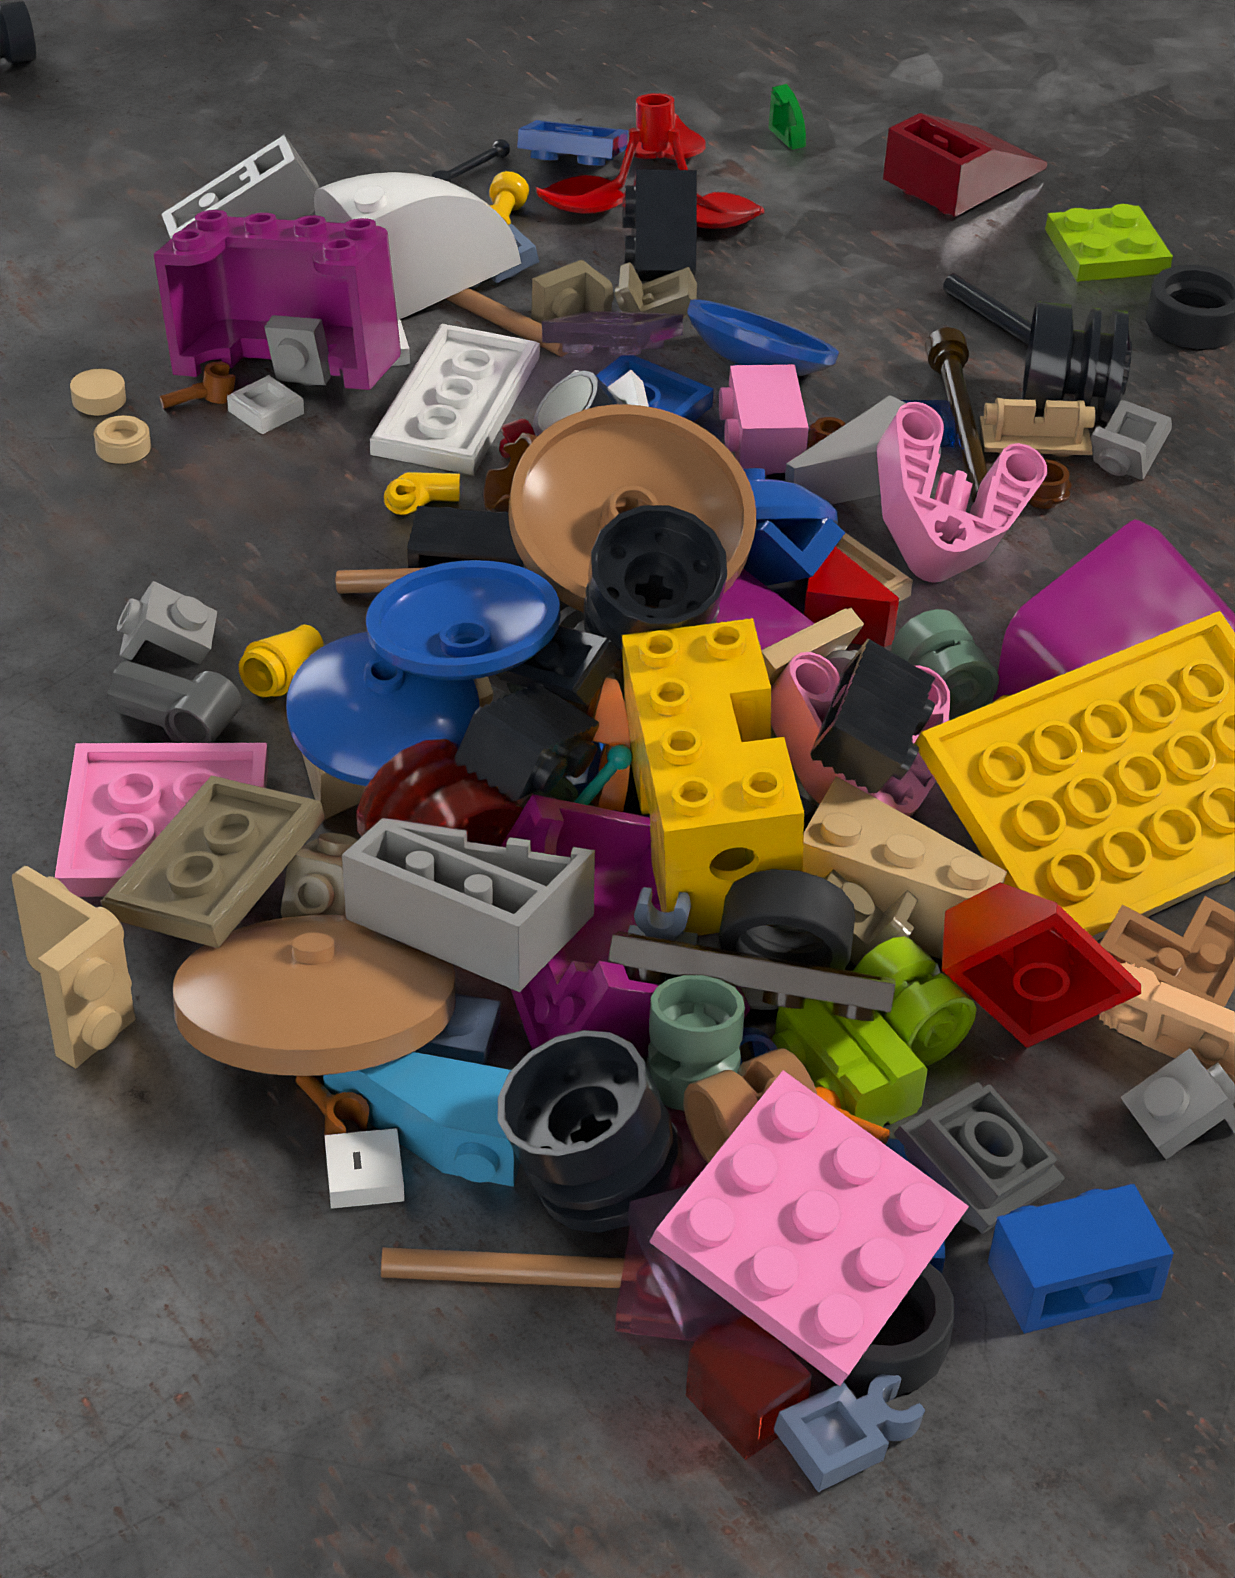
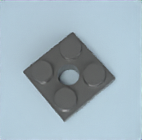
M976 1082L901 1124L894 1132L897 1139L904 1145L907 1158L915 1167L927 1172L935 1182L969 1206L960 1219L968 1225L976 1227L981 1234L995 1226L998 1216L1006 1215L1019 1207L1028 1206L1058 1187L1065 1179L1054 1166L1058 1160L1055 1155L990 1084L982 1087L979 1082Z

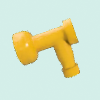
M505 171L498 173L492 180L489 196L493 205L490 206L508 225L511 224L510 213L520 209L525 204L529 195V186L526 180L519 174Z

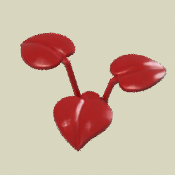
M661 93L645 94L636 99V128L629 129V142L619 174L614 180L610 181L603 177L591 175L575 176L553 183L544 189L536 187V193L548 204L565 211L584 214L606 211L623 202L624 193L620 189L626 183L633 157L640 159L665 157L676 160L678 170H688L685 159L705 151L706 141L701 135L688 128L675 113V103L672 96ZM712 192L703 197L697 194V227L709 229L727 228L743 224L765 214V209L762 206L736 194Z

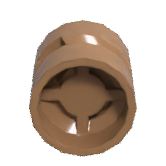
M785 1048L775 1049L743 1062L738 1068L737 1073L733 1070H723L688 1085L684 1091L686 1121L692 1138L707 1163L712 1160L783 1070L817 1094L814 1083L806 1068L793 1053Z

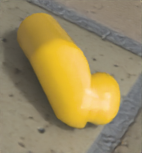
M404 473L389 483L384 493V503L390 511L397 515H411L417 511V506H424L430 501L459 502L460 474Z

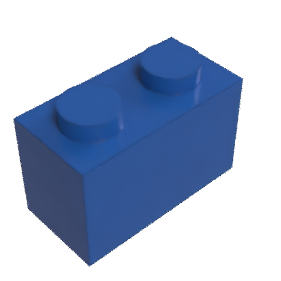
M1130 1184L1109 1190H1089L1076 1198L1039 1207L1032 1205L1022 1206L1006 1215L998 1216L987 1263L1022 1332L1025 1334L1161 1299L1174 1252L1135 1184Z

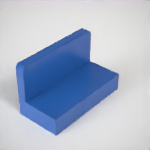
M830 517L780 529L770 521L756 523L754 539L743 568L766 586L810 578L816 573L845 532Z

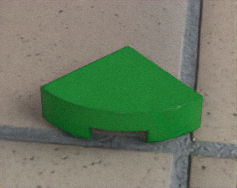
M787 84L772 87L768 128L791 150L806 147V129L803 114L798 100Z

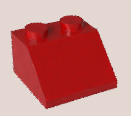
M999 882L945 911L942 971L1026 1048L1141 994V983L1054 901Z

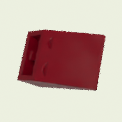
M918 113L888 129L883 180L901 188L904 193L916 196L937 207L940 212L955 217L1045 170L1047 162L976 126Z

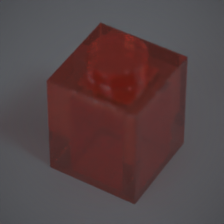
M743 1315L726 1327L716 1325L708 1329L694 1343L692 1349L689 1350L685 1396L743 1459L747 1460L779 1438L774 1431L779 1412L809 1398L812 1374L777 1338L748 1316Z

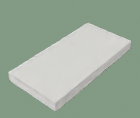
M441 324L371 436L370 455L474 476L539 360L540 343Z

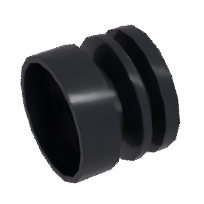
M1036 301L1029 333L1021 400L1036 401L1035 415L1044 416L1046 400L1063 401L1064 395L1070 394L1075 395V401H1084L1085 406H1090L1091 398L1097 397L1098 422L1109 423L1125 394L1129 378L1132 342L1129 335L1128 311L1114 310L1111 315L1108 332L1101 333V308L1093 307L1087 317L1084 331L1074 330L1072 305Z
M642 505L618 514L600 530L590 555L588 583L583 605L584 630L587 633L611 640L622 653L614 665L615 668L623 670L622 635L717 622L720 610L719 604L723 597L728 574L726 551L715 531L696 515L669 505ZM645 605H652L657 608H650Z
M587 1030L555 1037L530 1051L511 1070L498 1096V1123L550 1217L568 1228L599 1233L629 1226L653 1212L675 1188L684 1165L682 1139L672 1123L668 1110L660 1100V1093L646 1063L634 1045L611 1032Z

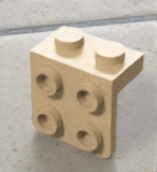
M23 866L12 874V883L26 957L32 968L41 974L55 1054L58 1058L76 1069L98 1050L108 1047L122 1030L135 1021L131 994L132 981L128 973L123 942L124 930L119 920L106 908L94 907L71 893L58 879L51 876L45 877L32 868Z

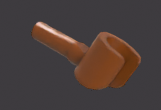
M211 362L204 368L203 382L159 396L161 405L165 409L202 398L212 403H227V395L234 392L235 375H229V365L227 363Z
M314 1075L296 1077V1083L319 1106L320 1111L325 1115L324 1135L346 1133V1128L341 1122L342 1119L352 1120L359 1126L361 1131H367L369 1106L362 1096L353 1092L331 1094Z

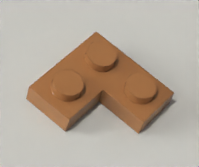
M1204 896L1183 936L1122 904L1100 943L1118 962H1127L1131 965L1135 964L1137 968L1143 967L1154 972L1159 983H1166L1224 1008L1235 988V911L1207 896Z

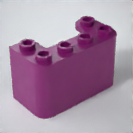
M207 210L195 215V221L188 224L181 231L174 233L172 239L153 254L173 375L197 377L202 373L200 364L209 360L222 359V362L227 363L229 368H233L243 357L271 359L264 327L272 315L322 319L329 352L330 375L341 376L343 373L345 388L371 390L401 355L388 232L385 228L376 226V222L372 219L358 218L345 223L326 222L324 217L317 215L303 216L296 220L276 219V216L272 213H255L247 217H229L222 210Z

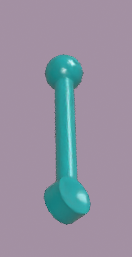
M624 745L613 746L607 754L608 762L574 803L589 805L617 770H623L630 766L633 759L631 750Z

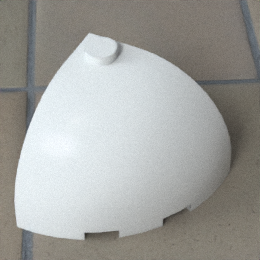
M387 172L343 179L318 188L315 191V215L324 217L326 222L345 223L353 219L368 218L374 220L376 226H381L387 230L398 320L521 264L515 237L505 220L485 201L468 190L448 181L419 174Z

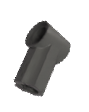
M126 660L113 672L112 683L107 692L109 710L164 727L167 735L175 743H213L238 713L242 705L241 695L236 686L225 676L217 672H200L191 681Z

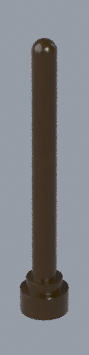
M945 327L929 335L925 342V351L929 366L943 377L962 462L967 474L966 479L968 482L973 483L970 495L974 503L979 485L988 471L962 370L969 359V350L966 338L960 330Z

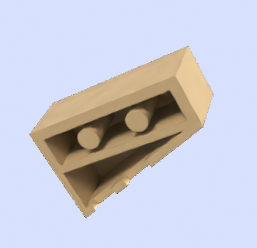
M837 776L804 831L803 872L825 878L834 869L848 882L862 887L870 895L874 905L882 912H885L908 890L918 899L907 920L914 926L908 938L914 940L928 955L939 959L943 957L945 911L999 882L1004 883L1007 871Z

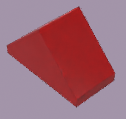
M835 546L816 573L808 580L804 616L813 623H817L845 608H852L864 625L851 644L863 645L867 639H870L885 648L891 645L894 640L899 597Z

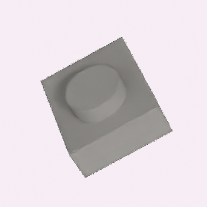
M272 315L264 328L276 380L301 383L305 386L326 385L332 375H330L329 352L322 319Z
M1121 400L1106 428L1096 427L1091 435L1093 461L1113 475L1124 476L1127 474L1143 480L1172 429L1171 417Z
M153 581L140 601L134 598L128 601L120 616L117 631L124 633L120 656L131 661L144 641L148 640L195 663L201 664L211 650L217 610L204 605L196 598L182 595Z
M1190 1048L1120 1097L1165 1159L1174 1155L1223 1119L1235 1133L1234 1082L1218 1062L1206 1070Z

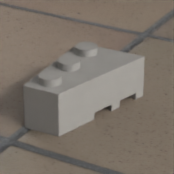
M382 818L342 854L347 920L518 992L537 975L594 915L595 850L573 847L571 857L531 852L530 840L509 837L505 848L467 842V831Z

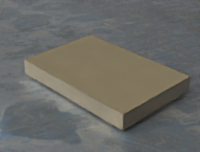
M211 775L103 897L101 904L119 922L219 948L325 820L321 801Z

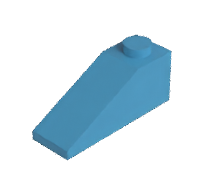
M412 1052L378 1066L345 1073L323 1075L324 1086L331 1094L353 1092L362 1096L369 1106L368 1123L379 1130L397 1128L399 1144L442 1173L461 1176L473 1182H492L514 1187L521 1162L498 1123V1096L511 1070Z

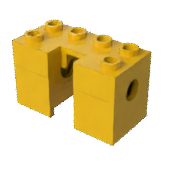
M753 618L622 635L625 708L630 736V750L633 755L631 767L641 815L650 814L651 859L661 911L665 913L674 911L679 892H687L691 900V908L683 932L698 933V936L720 932L725 897L734 882L750 873L771 869L803 872L804 810L785 738H771V685Z

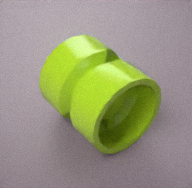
M906 936L891 938L879 944L866 954L853 970V972L895 979L896 985L891 1012L877 1011L925 1066L943 1059L953 1051L966 1037L975 1021L977 1008L974 1001L951 978L940 973L937 963L914 940Z

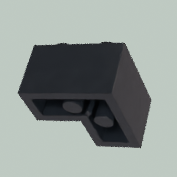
M636 169L634 184L625 185L622 202V228H631V235L624 236V264L631 262L640 281L650 282L687 267L690 268L695 277L697 170Z

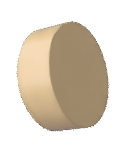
M90 369L77 374L71 380L72 404L82 413L94 416L107 415L120 409L126 402L124 378L113 370Z
M125 415L110 417L98 424L94 430L96 453L104 461L114 464L133 463L141 460L150 452L149 427L144 421L136 417Z

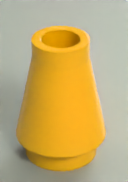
M303 624L294 630L250 643L246 647L238 666L244 685L252 693L260 697H277L287 693L298 668L311 654L324 646L320 633L314 627Z

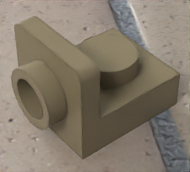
M582 259L532 278L531 319L549 328H553L584 315L600 328L611 324L612 302L614 299L613 285L611 281Z
M834 869L824 878L841 888L854 904L855 926L850 961L856 966L866 954L879 944L895 937H909L912 933L914 926L907 920L918 899L908 890L885 912H882L874 905L872 898L862 887L848 882Z

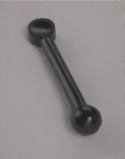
M496 140L491 149L448 171H436L432 174V177L451 183L452 179L494 157H506L510 153V145L506 140Z

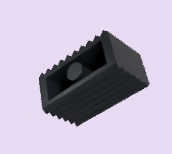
M417 506L407 546L408 568H425L449 562L481 560L503 562L527 569L512 539L509 512L496 513L462 510L451 507Z
M867 639L844 668L811 750L812 761H822L823 767H833L835 774H844L846 780H855L857 787H866L868 793H877L892 776L901 780L912 766L919 751V746L912 743V736H917L921 732L935 707V703L928 699V693L932 688L931 685L935 677L874 641Z
M535 683L533 686L529 685L527 689L523 688L521 691L517 690L515 694L511 693L508 697L505 695L503 699L498 698L496 702L492 701L489 705L486 703L483 708L480 706L470 721L455 755L457 767L465 765L468 774L476 772L478 780L487 779L489 788L498 786L500 795L508 793L511 802L519 800L537 790L547 794L553 790L561 778L567 775L578 778L589 767L597 750V746L592 741L599 728V722L545 687Z

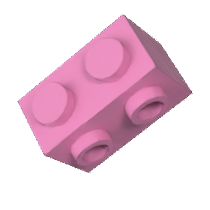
M795 365L730 366L729 387H720L719 415L720 420H725V446L730 452H735V457L743 469L762 468L765 469V476L773 473H785L786 463L806 451L809 428Z

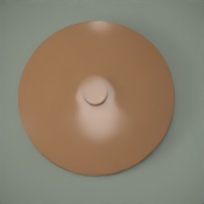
M617 404L598 406L571 414L555 422L534 439L526 449L516 468L511 487L508 515L514 545L526 568L547 580L555 589L560 601L584 613L583 605L586 597L585 591L588 583L591 551L600 530L618 514L642 505H669L696 515L715 531L726 551L728 576L724 588L725 593L739 577L746 564L755 534L756 505L750 482L743 468L729 449L710 432L684 417L662 409L641 405ZM645 605L650 608H657L652 605Z
M308 915L275 919L234 930L219 948L203 945L183 962L173 982L175 1022L180 1033L194 1048L217 1061L245 1070L294 1076L328 1075L357 1071L378 1066L408 1055L423 1047L443 1031L454 1013L456 1004L455 970L453 964L347 920L345 915Z

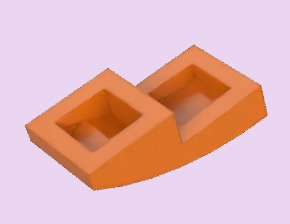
M607 675L586 710L587 715L599 722V728L593 741L604 743L599 771L608 762L607 754L613 746L624 745L630 749V736L624 699L618 680L610 675ZM630 766L615 772L591 801L595 807L623 812Z

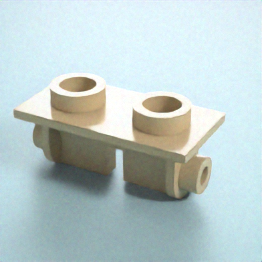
M996 398L995 403H985L984 416H980L979 420L984 452H998L1001 454L1003 449L1010 444L1020 443L1034 448L1040 454H1052L1058 457L1093 454L1088 428L1094 427L1095 408L1094 406H1085L1084 401L1046 400L1043 417H1035V400Z

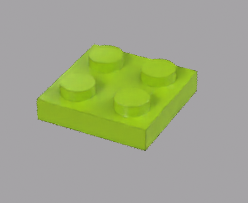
M1118 204L1112 208L1091 210L1071 208L1066 212L1048 213L1045 231L1076 282L1158 275L1162 270L1171 268L1172 254L1139 205Z

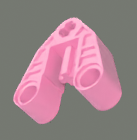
M909 402L899 408L877 444L882 515L909 569L924 581L932 583L943 582L988 559L1047 475V465L1041 454L1034 448L1020 443L1010 444L1003 449L983 478L978 488L976 500L971 506L970 514L966 512L973 483L966 481L967 474L963 471L956 470L954 475L943 472L939 478L935 498L932 499L930 494L941 455L938 452L944 432V424L940 415L930 406L919 402Z
M801 652L792 658L771 685V726L777 738H785L791 764L804 789L820 804L836 776L855 787L857 785L855 780H846L844 774H835L833 767H823L822 761H812L810 753L840 681V676L833 664L823 656L812 652ZM919 665L916 667L935 677L931 685L932 688L928 693V699L935 703V707L928 722L921 730L922 732L949 721L950 691L946 682L939 674L930 668ZM920 733L917 736H912V743L916 741ZM918 752L912 766L901 780L892 776L877 793H868L866 787L857 788L911 817L919 808L936 780Z

